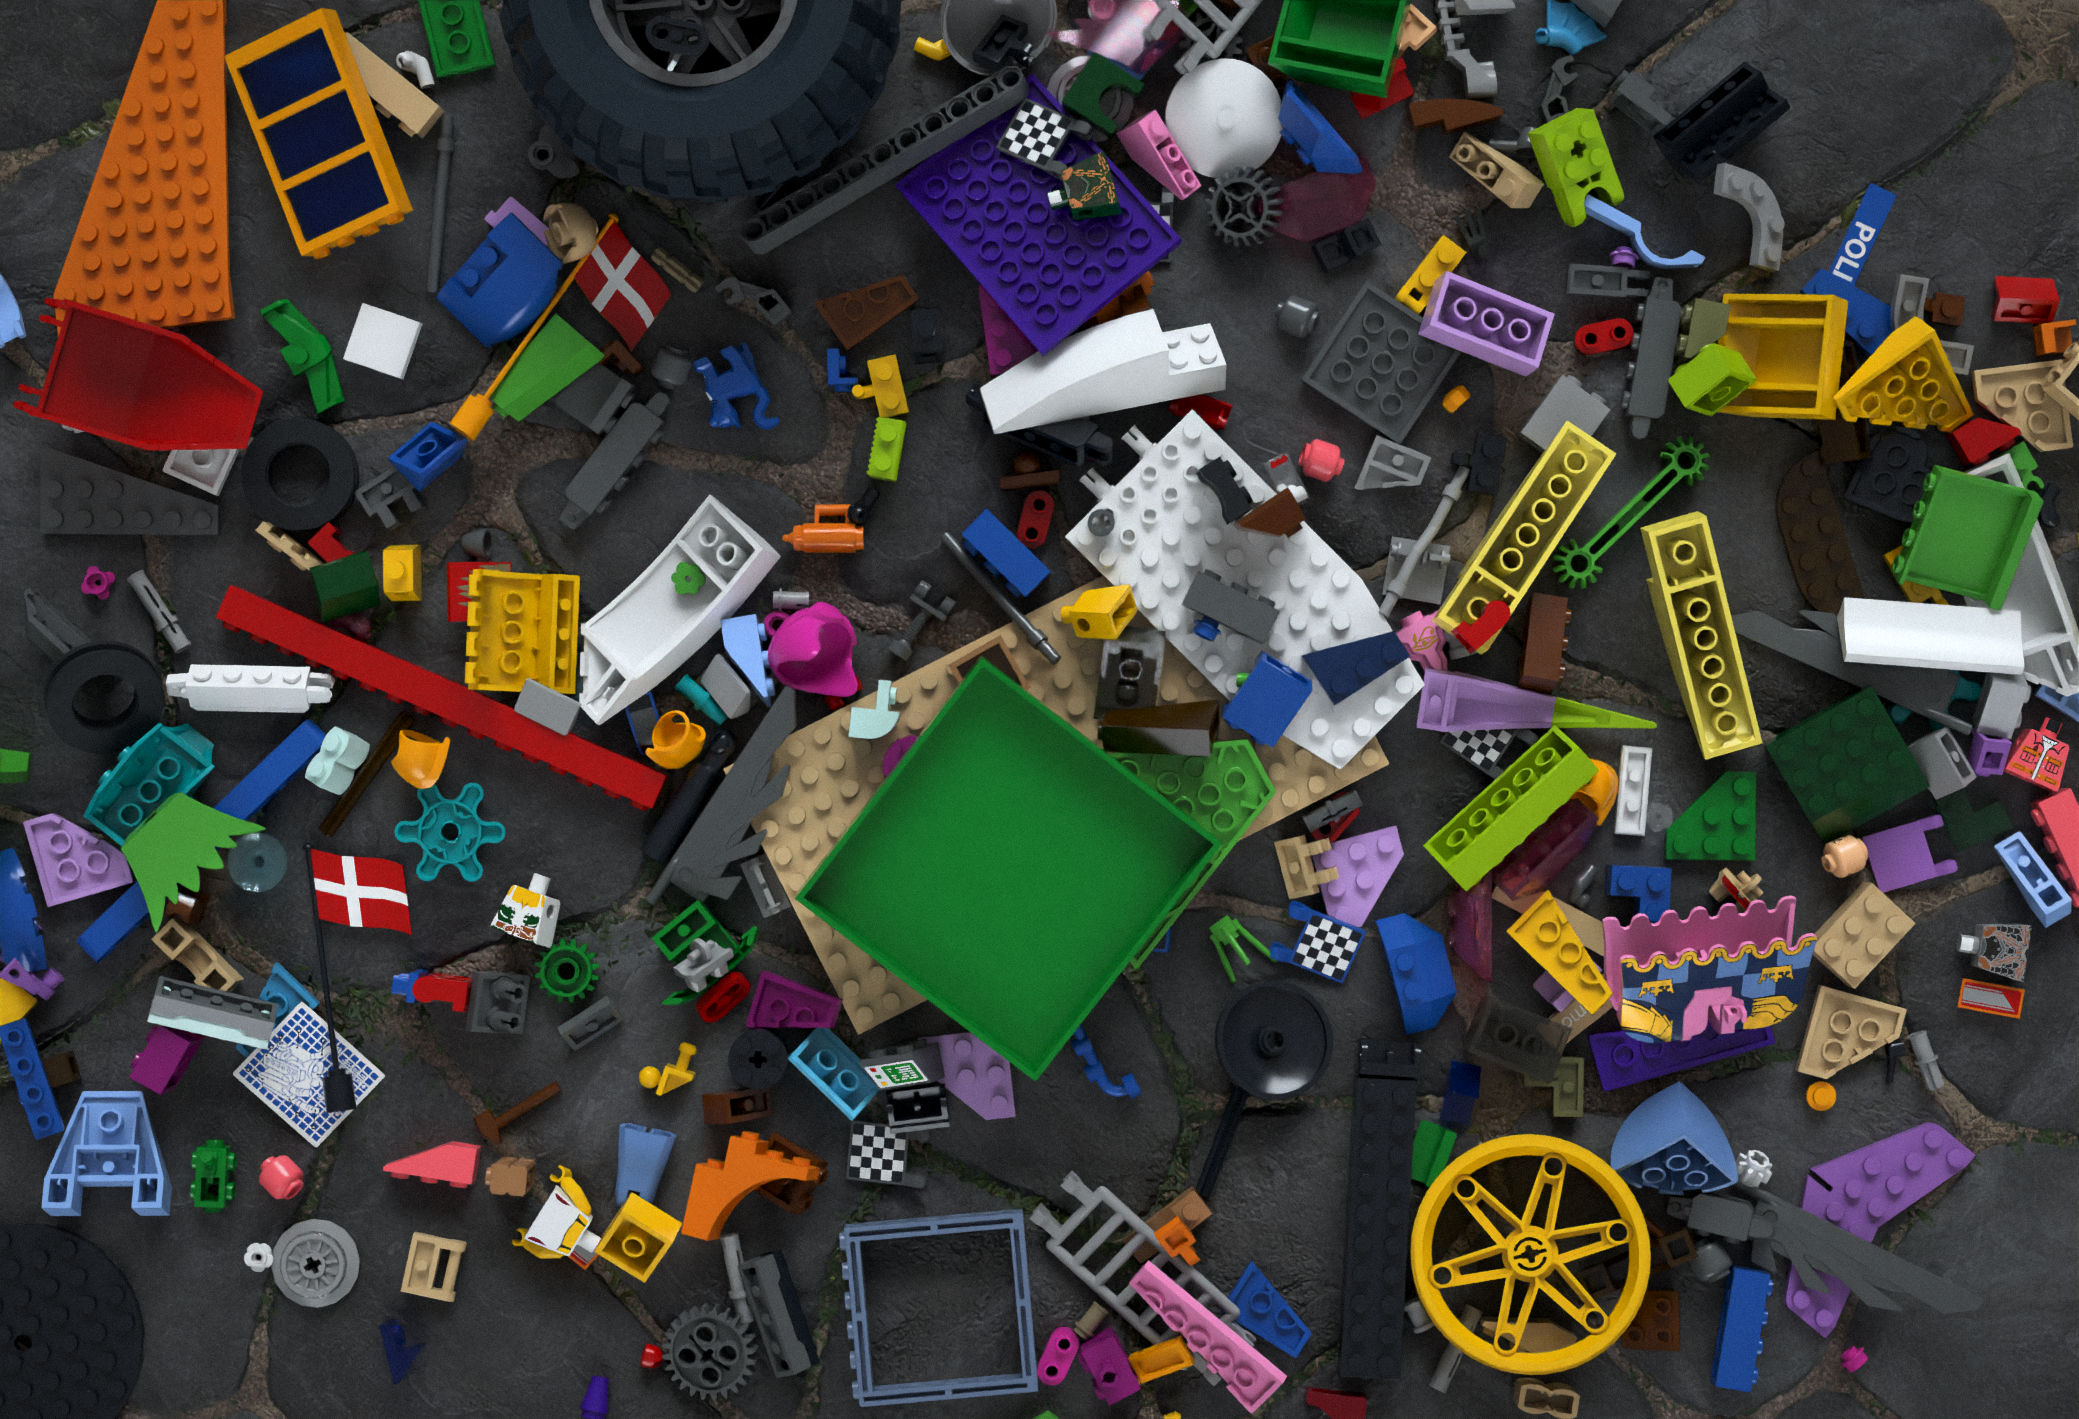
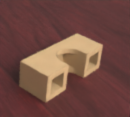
M172 918L151 939L172 960H177L185 965L195 976L194 982L197 985L231 992L244 979L190 924L182 920Z

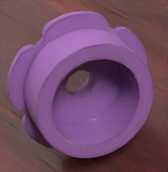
M1626 246L1617 247L1615 251L1609 254L1611 266L1628 267V270H1633L1635 268V261L1639 259V256L1633 253V249Z

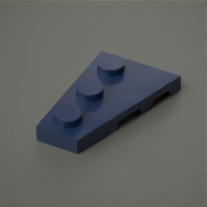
M1395 631L1301 655L1334 706L1410 657Z

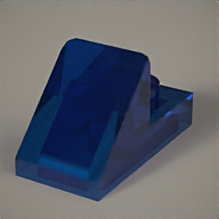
M1451 1060L1439 1115L1440 1119L1465 1125L1470 1124L1475 1098L1478 1099L1480 1066Z
M397 1319L385 1321L379 1327L393 1383L397 1384L406 1377L426 1342L403 1347V1343L406 1342L403 1326H398Z

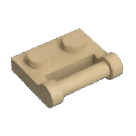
M414 1232L401 1292L454 1302L456 1296L454 1286L461 1254L465 1252L467 1242ZM442 1249L450 1250L442 1288H435L434 1283Z

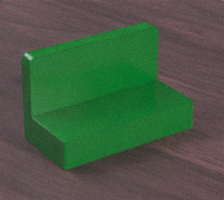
M1426 1120L1420 1121L1413 1140L1411 1179L1420 1181L1427 1187L1432 1185L1446 1167L1457 1137L1455 1131Z

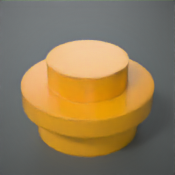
M1814 1082L1806 1091L1807 1103L1815 1110L1826 1111L1834 1105L1836 1091L1827 1082Z

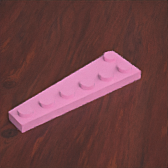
M1149 1260L1130 1280L1129 1284L1163 1318L1166 1324L1173 1331H1179L1187 1339V1346L1194 1353L1198 1351L1207 1360L1208 1364L1206 1366L1213 1374L1218 1372L1228 1383L1226 1388L1251 1414L1284 1383L1287 1375Z

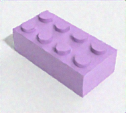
M1446 271L1434 281L1418 335L1526 377L1539 368L1555 314Z

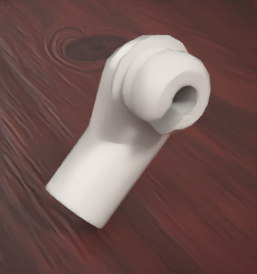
M405 51L397 55V66L416 74L421 89L435 85L429 63L425 57L411 51Z

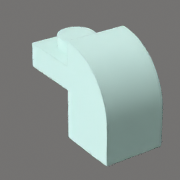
M879 680L876 710L851 708L848 737L876 739L887 735L895 728L901 712L889 711V705L895 706L897 688L892 687V681Z

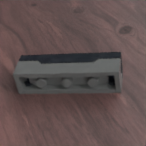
M782 1250L763 1253L737 1265L776 1378L796 1375L820 1363L816 1346L807 1325V1319L803 1314L797 1290L793 1285Z

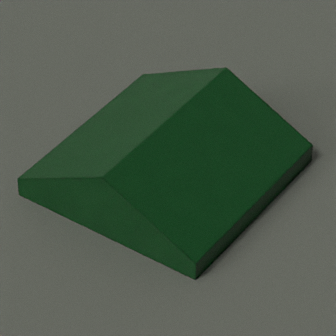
M367 551L309 568L323 623L380 605L379 585Z

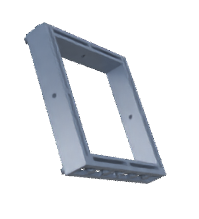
M1023 1209L845 1225L844 1232L839 1233L840 1249L841 1251L846 1250L847 1262H842L843 1280H849L850 1292H845L846 1310H851L852 1321L847 1322L848 1339H854L855 1351H850L851 1369H856L857 1381H852L853 1398L859 1399L860 1407L1038 1392ZM1010 1228L1022 1373L874 1386L861 1241Z

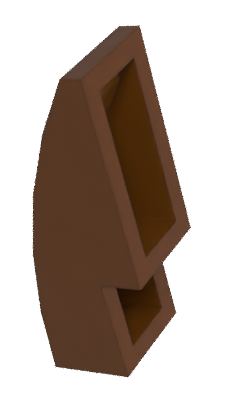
M1445 98L1410 103L1405 109L1412 132L1440 124L1443 135L1500 120L1504 115L1502 108L1467 99Z

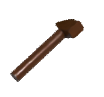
M554 1081L497 1118L489 1108L473 1119L483 1135L494 1143L500 1144L502 1142L500 1129L561 1092V1087Z

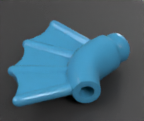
M1555 0L1546 1V28H1539L1535 33V40L1538 44L1563 48L1569 55L1573 56L1581 51L1582 48L1607 38V35L1597 28L1594 20L1587 14L1580 12L1574 3H1559Z

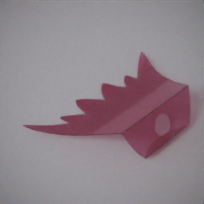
M1087 0L1096 20L1086 18L1075 19V22L1082 30L1046 32V34L1055 39L1091 52L1096 51L1102 56L1128 65L1134 72L1143 74L1182 38L1184 33L1171 20L1163 34L1156 41L1152 39L1151 42H1147L1140 35L1143 29L1152 22L1161 10L1154 3V0H1113V2L1109 0ZM1169 0L1186 17V12L1178 0Z

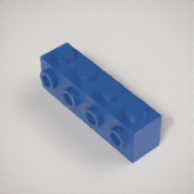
M1732 1265L1729 1268L1731 1273L1726 1278L1710 1382L1715 1387L1751 1393V1387L1757 1383L1758 1367H1755L1757 1355L1760 1356L1763 1349V1338L1760 1337L1761 1327L1766 1325L1768 1319V1309L1765 1308L1766 1297L1771 1296L1773 1280L1770 1279V1274L1765 1270Z

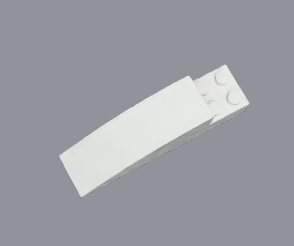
M1149 309L1096 325L1069 336L1044 356L1036 352L982 386L980 394L993 433L998 434L1226 390L1227 364L1210 323L1162 332L1154 309Z

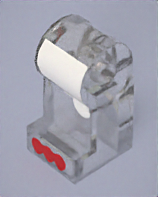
M1288 451L1262 465L1277 494L1288 487L1299 507L1311 501Z

